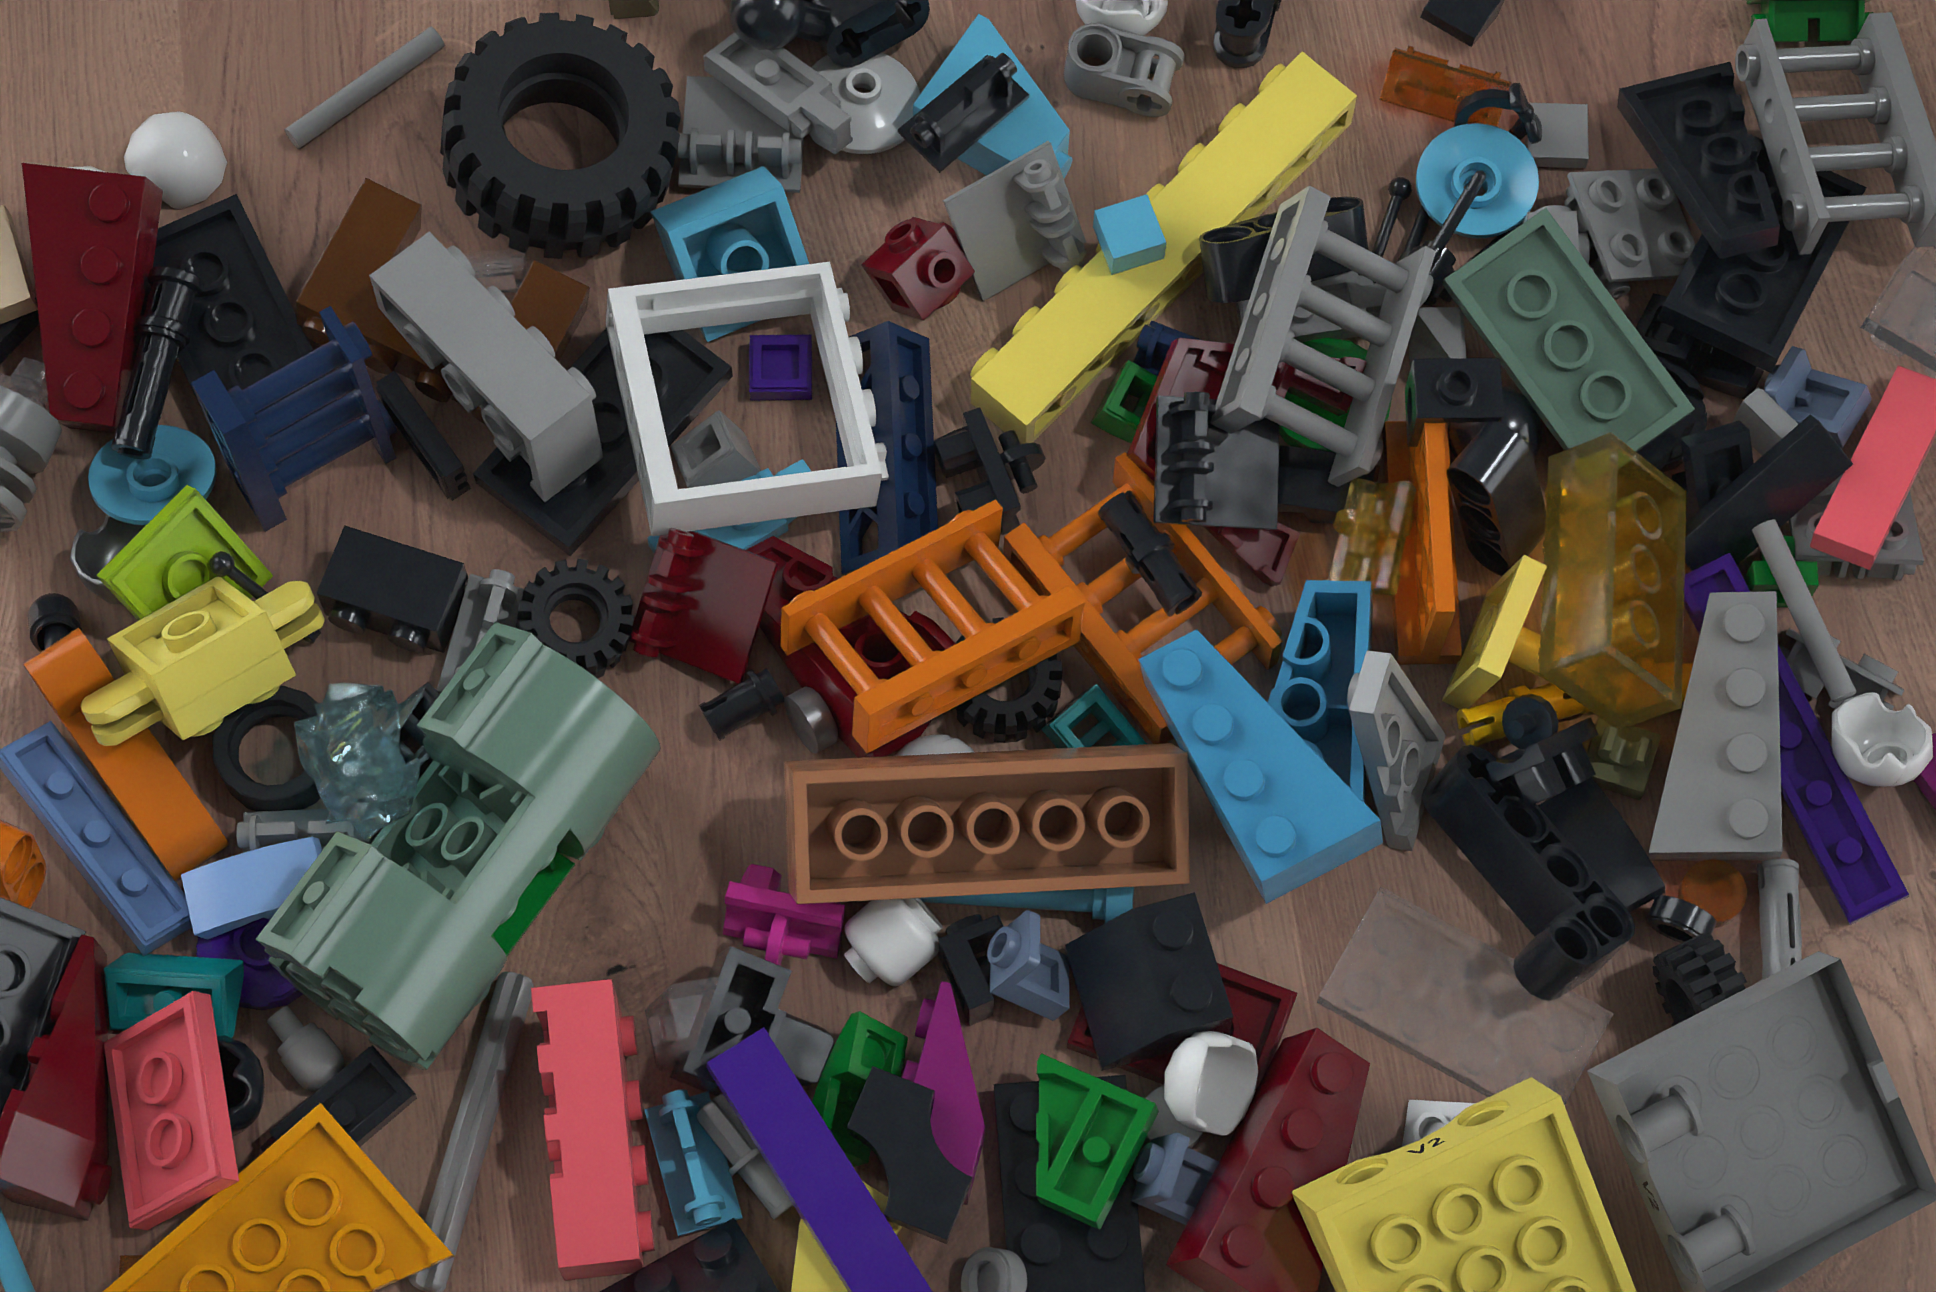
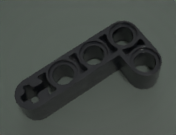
M1463 746L1423 789L1422 799L1424 806L1432 818L1534 935L1535 938L1514 959V972L1522 987L1531 995L1541 1000H1556L1593 977L1632 938L1635 932L1633 918L1622 902L1537 804L1524 807L1511 775L1494 783L1492 782L1485 765L1496 760V758L1489 751L1479 746Z

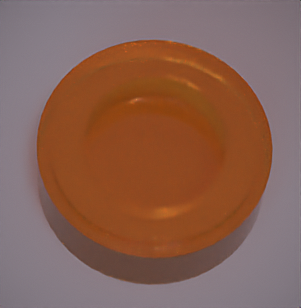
M1715 859L1704 860L1693 865L1685 874L1678 889L1679 899L1702 908L1716 919L1714 928L1722 927L1732 922L1743 908L1747 897L1746 884L1740 872L1729 863Z

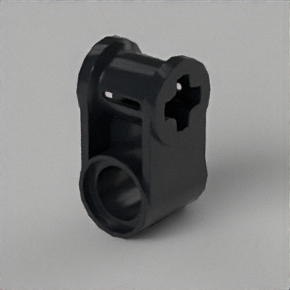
M1218 0L1216 7L1217 25L1213 40V50L1217 58L1225 65L1233 68H1247L1257 64L1266 52L1275 12L1279 11L1282 0Z

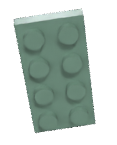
M1544 208L1443 280L1442 285L1494 356L1500 359L1502 367L1530 402L1538 416L1589 485L1695 410L1547 208Z

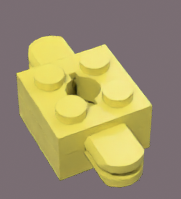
M217 576L107 638L125 675L82 700L81 710L87 722L92 723L91 729L97 742L104 746L118 745L158 721H161L184 741L191 736H201L215 730L221 725L225 716L244 705L259 703L272 697L279 690L282 683L296 676L284 649L320 629L325 621L318 604L314 603L315 597L309 584L303 581H290L261 598L252 601L223 578Z

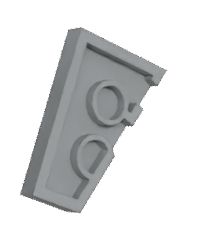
M1367 650L1360 673L1353 675L1348 687L1347 702L1388 848L1412 851L1425 809L1422 799L1423 789L1434 778L1446 734L1393 655Z

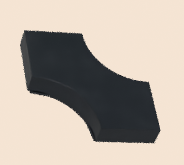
M872 1066L848 1123L847 1133L868 1146L875 1153L884 1168L889 1186L888 1201L884 1212L887 1221L947 1244L971 1187L972 1177L954 1167L944 1157L935 1142L930 1122L935 1090Z

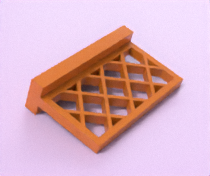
M1385 421L1382 433L1395 660L1399 665L1457 664L1462 657L1453 503L1452 492L1447 478V469L1450 466L1448 423H1424L1418 447H1408L1406 421Z

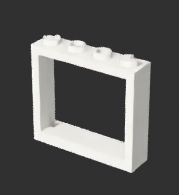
M830 262L608 289L606 328L651 536L666 535L669 528L688 532L876 506L880 483L889 478L885 463L887 450L884 443H875L871 427H874L876 424L875 402L870 389H861L858 374H862L863 371L861 346L857 336L848 337L845 322H848L850 319L848 294L843 293L842 288H836ZM810 314L847 467L678 489L644 335Z

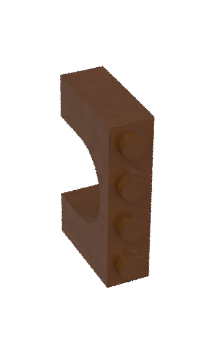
M365 178L296 300L297 324L302 326L304 334L321 345L328 343L329 339L319 312L331 306L343 326L354 321L363 334L373 356L364 360L367 367L385 375L395 370L396 373L415 381L416 388L429 398L439 402H448L449 399L458 402L442 376L441 369L445 366L440 363L434 369H430L379 309L369 276L414 242L421 229L422 205ZM534 260L510 303L515 312L514 318L526 330L531 326L540 330L553 347L555 352L554 358L559 362L587 310L590 287ZM478 406L471 413L477 420L486 425L481 415L482 409Z

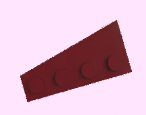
M22 163L49 412L60 424L68 428L115 434L140 341L136 337L134 326L136 318L144 316L150 293V284L147 281L149 269L153 267L163 190L145 176Z
M1314 1028L1282 1040L1254 1094L1245 1117L1238 1124L1166 1266L1206 1292H1317L1323 1262L1291 1192L1347 1165L1370 1063L1319 1028Z

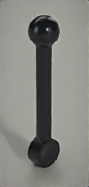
M1405 177L1393 179L1388 186L1391 198L1372 250L1373 253L1383 257L1402 201L1410 197L1412 193V185Z
M220 551L211 557L209 565L215 575L221 577L228 576L255 599L268 594L266 590L235 567L234 559L229 553ZM317 630L304 637L303 640L313 644L321 632Z

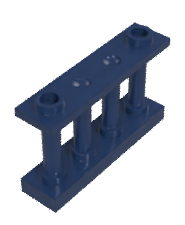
M331 306L319 312L329 339L328 343L247 388L241 390L236 385L226 390L215 370L191 382L233 480L265 532L287 520L279 502V498L288 494L285 487L371 440L385 464L396 459L390 436L398 431L385 406L376 398L364 360L373 356L371 349L354 321L343 326Z

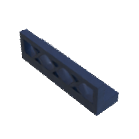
M890 321L849 336L858 337L862 353L868 350L871 352V365L862 378L860 385L862 390L870 389L873 394L876 424L871 429L875 443L882 442L886 447L885 463L889 478L880 483L876 506L839 511L841 574L847 575L938 529L929 338ZM836 422L837 468L847 467ZM874 520L878 524V549L863 554L862 538Z

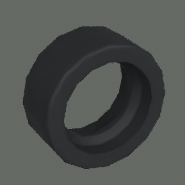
M280 686L279 690L265 701L246 704L225 716L223 722L215 729L212 736L213 761L224 784L234 798L247 809L253 811L303 810L317 803L333 785L331 773L340 765V741L323 706L306 692L286 686ZM288 716L298 719L310 730L314 738V756L311 764L299 777L277 785L257 783L245 774L239 762V746L243 737L255 725L269 718Z

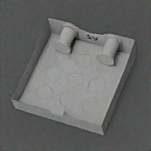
M1818 951L1587 1070L1683 1292H1776L1829 1257L1936 1201V1183L1840 958Z

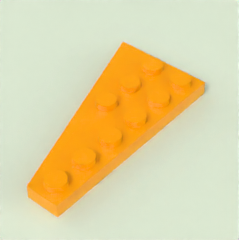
M319 1103L238 1174V1182L213 1195L103 1292H374L455 1256L327 1109Z

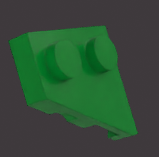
M1041 1053L1037 1060L1039 1113H1036V1139L1039 1143V1161L1036 1164V1196L1041 1204L1100 1230L1159 1110L1156 1103Z

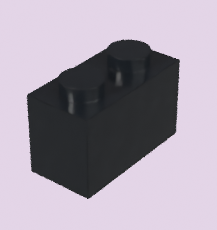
M344 525L316 594L325 615L329 616L328 620L340 629L351 633L363 634L367 628L388 635V640L391 643L410 652L422 653L426 647L444 653L455 627L469 578L465 565L462 562Z

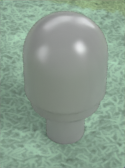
M288 1006L281 1008L267 1020L268 1025L283 1042L277 1049L278 1054L282 1057L280 1062L301 1087L316 1092L344 1069L345 1063L340 1049L325 1030L318 1028L314 1022L303 1026Z

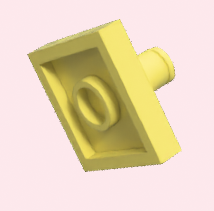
M1523 555L1487 591L1463 648L1462 657L1456 665L1442 699L1443 702L1458 709H1468L1502 678L1508 662L1554 685L1562 678L1570 662L1573 649L1523 627L1547 565Z

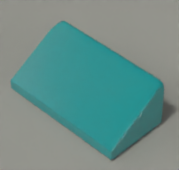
M126 953L104 968L110 1030L124 1031L188 993L196 991L211 995L217 1036L226 1035L230 1038L234 1036L244 977L242 960L147 954L143 956L142 953Z

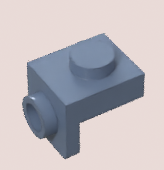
M1795 346L1789 349L1781 364L1776 365L1772 373L1768 374L1764 391L1798 424L1810 414L1819 420L1841 448L1844 447L1872 400L1867 385L1812 369L1805 349Z
M1026 910L1008 926L1000 928L990 940L987 958L990 962V993L1054 1021L1069 1009V961L1066 954L1040 943V915Z
M1176 1132L1151 1139V1142L1146 1144L1139 1153L1133 1170V1177L1137 1180V1184L1131 1201L1187 1225L1219 1161L1188 1148L1189 1137Z

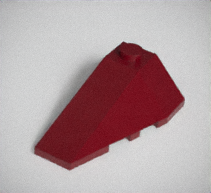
M771 536L746 549V551L779 563L759 627L802 688L805 686L813 688L825 701L835 720L838 737L857 758L884 757L919 738L932 720L866 753L852 736L854 699L858 694L815 642L788 656L780 647L782 607L788 605L792 599L805 591H815L839 579L833 576V567L775 536ZM914 611L910 616L901 612L932 651H944L956 644L929 617L917 611ZM869 614L838 629L878 679L888 680L912 667Z
M81 934L52 1000L51 1019L52 1022L56 1023L51 1034L35 1037L28 1052V1061L31 1063L28 1087L26 1091L11 1090L0 1117V1191L11 1202L88 1221L93 1204L100 1205L104 1201L112 1176L111 1166L106 1165L109 1158L108 1071L104 1050V1042L108 1040V1007L104 968L107 966V954L94 937Z

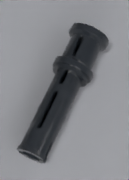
M158 266L149 269L147 281L151 285L148 302L144 316L136 318L134 326L136 337L140 340L138 352L126 390L119 424L111 444L112 450H118L117 453L130 458L144 460L152 457L155 435L162 416L173 366L178 351L183 350L190 343L192 333L187 328L194 299L201 296L204 289V282L199 277L172 267Z

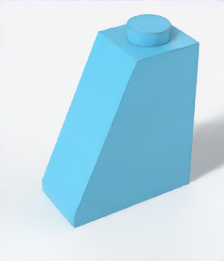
M978 14L914 102L913 116L986 55L996 58L999 54L1004 53L1012 59L1017 67V73L1012 78L1030 96L957 159L987 176L1037 146L1049 141L1063 178H1065L1073 161V158L1068 155L1070 130L990 20Z

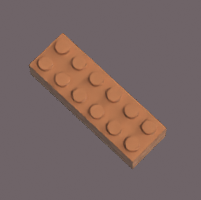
M1172 743L784 761L788 892L797 904L1190 884L1188 754Z

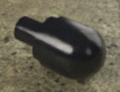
M45 594L36 599L29 609L28 628L30 640L39 652L50 647L77 628L82 631L78 608L71 599L62 594Z

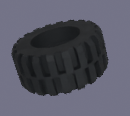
M555 12L540 13L539 21L528 24L525 17L506 22L502 36H499L496 31H489L476 41L475 54L470 52L463 55L455 67L454 81L448 84L444 103L440 153L444 156L442 170L447 186L456 189L455 202L465 215L472 216L476 212L479 214L478 228L492 239L496 238L499 233L509 237L508 247L525 254L528 247L531 246L545 249L544 258L562 259L564 250H577L578 257L582 258L598 254L600 243L604 241L608 243L609 247L615 248L630 239L632 226L636 229H643L653 218L651 211L656 210V205L663 202L669 188L680 138L678 128L681 119L679 103L671 97L673 84L665 70L662 68L652 70L655 56L643 44L637 43L634 47L626 43L627 32L612 24H609L607 30L593 26L594 18L576 14L575 21L559 20V13ZM542 103L569 104L581 108L598 118L612 134L617 144V149L601 162L586 168L573 170L554 169L535 163L522 155L510 143L502 126L514 114L533 105Z

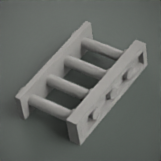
M1892 12L1869 13L1857 38L1850 45L1776 49L1767 19H1755L1744 43L1736 51L1735 68L1739 80L1745 81L1783 201V223L1787 230L1792 231L1799 255L1811 254L1827 223L1838 221L1900 218L1903 223L1908 225L1915 247L1936 246V141ZM1851 69L1854 75H1858L1864 94L1792 98L1784 73ZM1867 118L1871 124H1874L1880 143L1808 147L1800 122ZM1884 168L1887 173L1891 174L1897 192L1890 194L1824 197L1816 171Z
M1308 186L1279 205L1215 405L1216 413L1212 415L1210 424L1232 434L1265 417L1336 452L1328 482L1339 487L1357 477L1368 474L1380 459L1383 450V441L1379 439L1418 309L1426 301L1432 289L1433 277L1429 273L1436 251L1424 246L1395 264L1328 230V222L1324 220L1331 196L1312 186ZM1318 252L1386 287L1387 290L1378 318L1312 285L1311 277L1307 275L1312 255ZM1301 307L1370 342L1365 358L1367 364L1363 374L1293 339L1294 333L1289 328L1295 309ZM1284 362L1352 396L1353 400L1344 428L1276 395V387L1272 385L1278 364Z

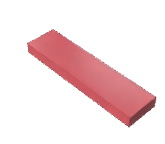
M1898 365L1851 458L1853 465L1843 473L1813 533L1810 543L1811 548L1871 570L1936 437V379Z

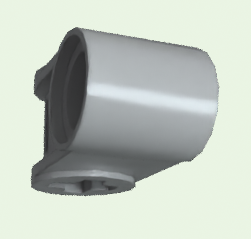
M1090 23L1075 30L1069 39L1064 66V81L1067 88L1074 95L1083 99H1092L1119 106L1143 116L1160 117L1168 114L1171 110L1173 103L1172 96L1169 94L1174 72L1180 70L1185 56L1179 46L1166 39L1152 36L1145 37L1110 28L1103 24ZM1096 57L1105 64L1098 67L1089 66L1081 59ZM1151 73L1155 74L1153 80L1148 79Z

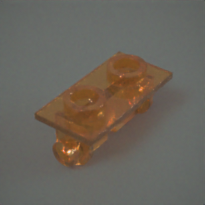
M1409 45L1407 51L1398 48L1393 50L1379 100L1454 122L1456 108L1466 96L1486 89L1509 91L1511 81L1500 79L1502 72L1498 71L1493 74L1460 64L1459 69L1448 66L1449 60L1415 51V47ZM1481 108L1468 118L1467 123L1488 124L1498 127L1503 108Z

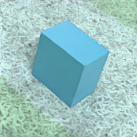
M1147 194L1094 210L1093 229L1111 275L1164 259L1166 240Z

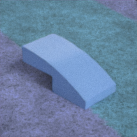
M312 836L270 845L231 856L181 874L194 936L208 940L263 917L271 919L322 852L320 840Z

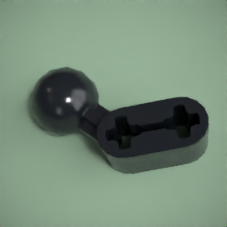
M730 0L729 16L734 32L743 42L758 50H777L798 37L817 42L832 62L841 67L859 65L914 35L922 29L928 20L930 12L928 0H813L811 3L804 2V0Z

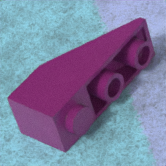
M941 981L936 1001L924 998L915 1030V1037L925 1039L920 1061L917 1063L907 1060L902 1078L935 1090L930 1120L932 1133L944 1157L958 1170L972 1177V1184L964 1201V1204L968 1205L984 1144L985 1124L951 983Z

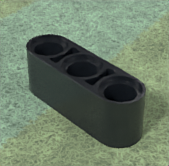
M1347 196L1330 198L1324 220L1328 222V230L1368 250L1363 200ZM1277 212L1215 228L1200 235L1199 241L1206 298L1209 301L1232 303L1250 299ZM1315 252L1312 255L1307 275L1311 277V282L1352 270Z
M1488 421L1449 466L1447 478L1466 544L1471 554L1485 568L1497 575L1503 576L1523 555L1529 556L1550 530V522L1529 446L1509 427L1496 421Z

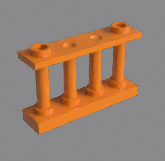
M1123 452L1115 458L1112 482L1118 488L1116 491L1049 538L1044 534L1037 538L1025 522L1004 536L1003 555L1039 596H1049L1070 585L1083 599L1085 606L1080 641L1073 646L1153 744H1164L1171 741L1174 737L1145 686L1138 660L1142 658L1141 653L1211 603L1235 630L1214 646L1231 665L1252 651L1265 668L1269 670L1278 663L1283 643L1280 639L1282 631L1275 618L1265 607L1258 606L1255 608L1187 525L1154 523L1155 482L1126 456V452ZM1130 490L1134 493L1144 512L1158 531L1169 535L1175 544L1172 551L1184 570L1194 580L1196 586L1199 587L1202 596L1196 603L1180 614L1176 615L1175 613L1169 617L1162 607L1127 633L1121 629L1115 633L1101 616L1103 613L1102 605L1142 578L1139 573L1134 574L1125 563V558L1088 585L1084 582L1075 585L1062 567L1065 565L1064 557L1107 528V525L1098 515L1100 508L1114 496L1122 492L1125 494Z
M996 499L974 511L965 510L957 514L948 524L815 591H805L792 599L788 605L782 607L780 647L787 656L815 642L858 694L854 699L852 736L866 753L879 748L1080 641L1085 602L1070 585L1049 596H1039L998 549L1003 507ZM975 560L1018 612L996 624L986 623L947 578L946 574ZM922 587L964 636L965 640L944 651H932L892 602ZM869 614L912 667L888 680L878 679L838 629Z

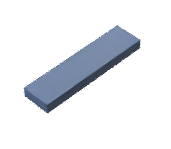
M52 721L0 749V769L143 956L192 928L185 893L173 880L165 867Z

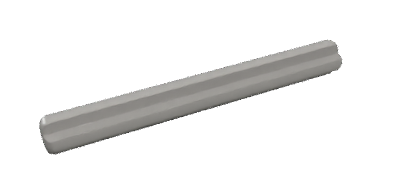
M502 972L498 976L425 1223L454 1256L532 997L531 988L534 987L532 979L515 972ZM454 1257L409 1276V1282L412 1286L423 1291L443 1292L446 1288Z

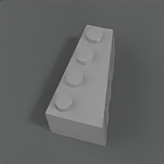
M429 231L369 275L378 307L430 369H434L440 363L445 366L441 369L442 376L453 392V396L468 413L478 406L482 409L481 415L483 420L496 437L494 438V444L510 462L518 455L523 457L529 464L533 476L530 486L544 502L603 458L592 400L596 398V394L589 381L575 367H571L567 371L554 358V349L540 330L534 326L526 330L514 318V309L505 295L493 285L486 289L474 277L475 271L460 249L454 245L446 249Z

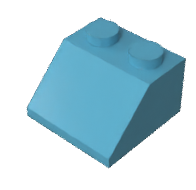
M764 166L651 211L670 267L677 280L809 264L784 188ZM760 320L701 327L700 330L705 340L709 342Z

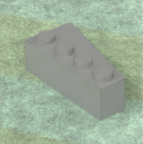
M1776 591L1710 593L1648 857L1651 861L1780 859L1783 846Z

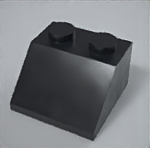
M1195 892L1130 909L1065 944L1066 955L1101 1071L1174 1052L1186 1038L1191 1037L1195 1032L1215 1031L1229 1035L1234 1016Z

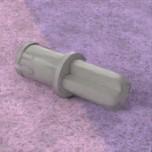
M721 1094L703 1106L696 1115L697 1121L731 1163L732 1167L728 1172L732 1176L739 1173L770 1212L771 1218L775 1220L793 1206L784 1189L725 1096Z

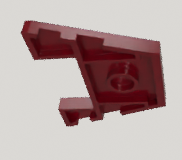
M1178 338L1172 341L1126 455L1154 482L1157 396L1184 397L1185 392H1206L1210 394L1209 399H1218L1235 344ZM1331 357L1362 374L1367 364V361L1355 357ZM1284 362L1277 366L1272 385L1276 387V395L1285 398L1288 392L1337 416L1348 413L1353 400L1352 396ZM1278 522L1277 530L1203 526L1263 583L1271 587L1281 584L1300 532Z

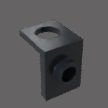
M1413 359L1405 386L1408 447H1418L1424 423L1501 422L1504 410L1500 359Z

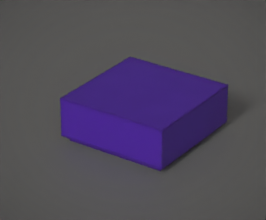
M812 334L750 335V401L812 400Z

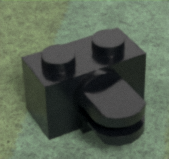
M730 946L716 955L670 1078L715 1096L723 1094L706 1068L707 1062L764 1027L801 1086H808L820 1080L834 1047V1040L824 1028L778 1009L792 972L791 970Z

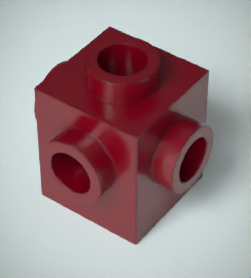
M916 217L895 225L886 234L885 243L861 264L892 311L923 321L935 309L944 307L952 302L959 294L960 286L975 273V270L962 253L956 233L950 225L944 222L938 224Z

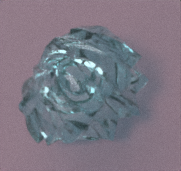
M329 684L323 703L314 704L317 716L294 722L301 765L316 783L319 795L329 811L325 824L350 821L364 840L370 839L381 828L410 814L418 784L420 762L417 757L411 762L405 763L399 750L400 730L424 695L418 693L414 697L398 704L394 692L391 689L384 691L383 686L380 684Z

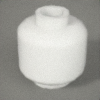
M920 898L871 900L850 918L845 925L846 937L852 947L844 953V956L867 983L870 984L879 977L891 986H900L938 954L939 938L936 934L943 927Z

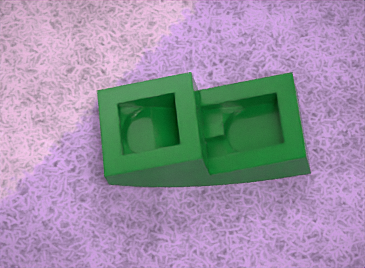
M861 1011L852 1013L843 1027L829 1055L812 1101L853 1167L869 1163L871 1149L847 1133V1126L871 1068L874 1066L901 1077L908 1042L907 1036Z

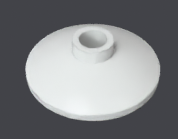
M881 52L859 65L841 67L833 63L828 55H826L811 67L832 83V92L841 101V110L851 116L850 132L853 141L844 147L842 151L854 154L880 153L894 148L905 140L898 133V129L913 117V104L919 97L920 91L911 73L900 62ZM854 88H865L871 92L861 93Z

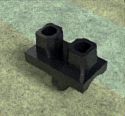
M979 407L963 413L962 428L935 440L934 451L946 479L976 468L981 483L955 492V503L958 513L965 510L974 511L996 499L1003 507L1001 532L1004 535L1020 525L1016 514L1021 510V505L1010 480L1015 479L1022 494L1035 490L1038 485L1032 472L1038 469L1046 458L1040 444H1020L1014 430L1006 431L998 437L1004 451L999 454L983 412Z
M1534 694L1515 698L1507 704L1503 712L1502 726L1504 734L1510 743L1518 749L1485 765L1493 783L1511 775L1525 808L1567 790L1566 788L1596 775L1582 744L1599 735L1591 717L1558 732L1559 722L1556 711L1550 702Z

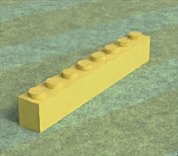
M1303 51L1287 67L1282 63L1276 65L1260 84L1259 94L1247 106L1239 103L1228 112L1218 128L1219 134L1206 147L1202 143L1195 145L1182 159L1178 167L1179 173L1165 187L1158 183L1146 193L1166 240L1164 259L1111 275L1100 244H1098L1096 248L1097 254L1083 268L1075 265L1063 275L1055 287L1054 293L1056 295L1042 309L1034 306L1019 319L1012 332L1014 336L999 351L996 348H991L975 363L970 373L972 377L971 404L976 408L980 407L983 414L1002 431L1014 430L1020 444L1033 443L1140 336L1144 325L1149 326L1151 320L1155 321L1203 273L1200 235L1215 228L1259 217L1351 125L1357 100L1355 93Z

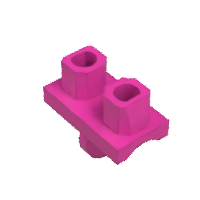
M757 864L748 866L739 883L729 881L725 895L726 913L723 935L744 939V947L766 951L765 960L781 966L784 955L807 960L809 953L838 958L842 942L845 905H841L840 902L797 904L791 894L780 892L782 875L774 868Z

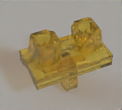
M1360 478L1351 480L1345 509L1338 511L1334 520L1333 527L1339 532L1330 571V581H1371L1372 595L1393 596L1397 594L1401 576L1399 572L1406 536L1410 535L1414 517L1412 508L1417 489L1411 482L1379 483Z

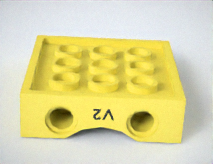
M1532 1077L1465 1108L1447 1125L1419 1141L1388 1153L1356 1160L1291 1192L1335 1292H1637L1561 1095Z

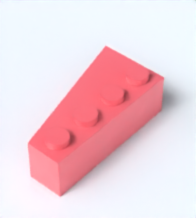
M612 979L531 988L533 1012L537 1013L544 1035V1042L539 1043V1046H537V1056L544 1096L549 1097V1108H545L543 1117L548 1157L550 1162H554L555 1172L550 1174V1189L558 1269L564 1281L634 1273L644 1267L643 1252L655 1251L651 1210L639 1212L637 1186L649 1185V1173L645 1145L633 1146L631 1121L643 1120L640 1081H628L626 1056L638 1055L634 1016L622 1017Z

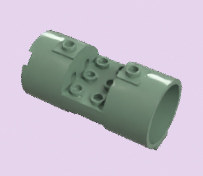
M498 622L493 623L417 724L426 734L423 739V745L433 759V762L373 842L368 844L343 833L336 832L256 938L266 948L264 951L271 956L268 960L270 964L302 994L336 1020L341 1018L356 1030L371 1036L369 1042L394 1058L421 1070H427L463 1020L487 996L492 982L507 961L506 954L491 935L499 925L506 922L513 915L517 908L519 897L539 871L551 863L556 851L580 861L583 859L588 850L600 841L605 827L661 749L658 738L643 718L603 682L567 657L543 645L531 632Z

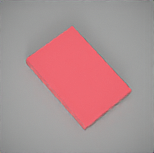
M192 991L104 1042L130 1228L148 1231L239 1181L211 995Z

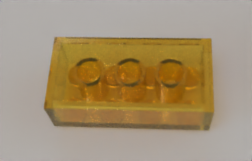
M1609 432L1548 457V478L1545 489V539L1542 545L1544 564L1547 565V568L1543 575V593L1540 597L1542 617L1538 663L1540 675L1612 727L1620 730L1682 708L1686 491L1612 432Z

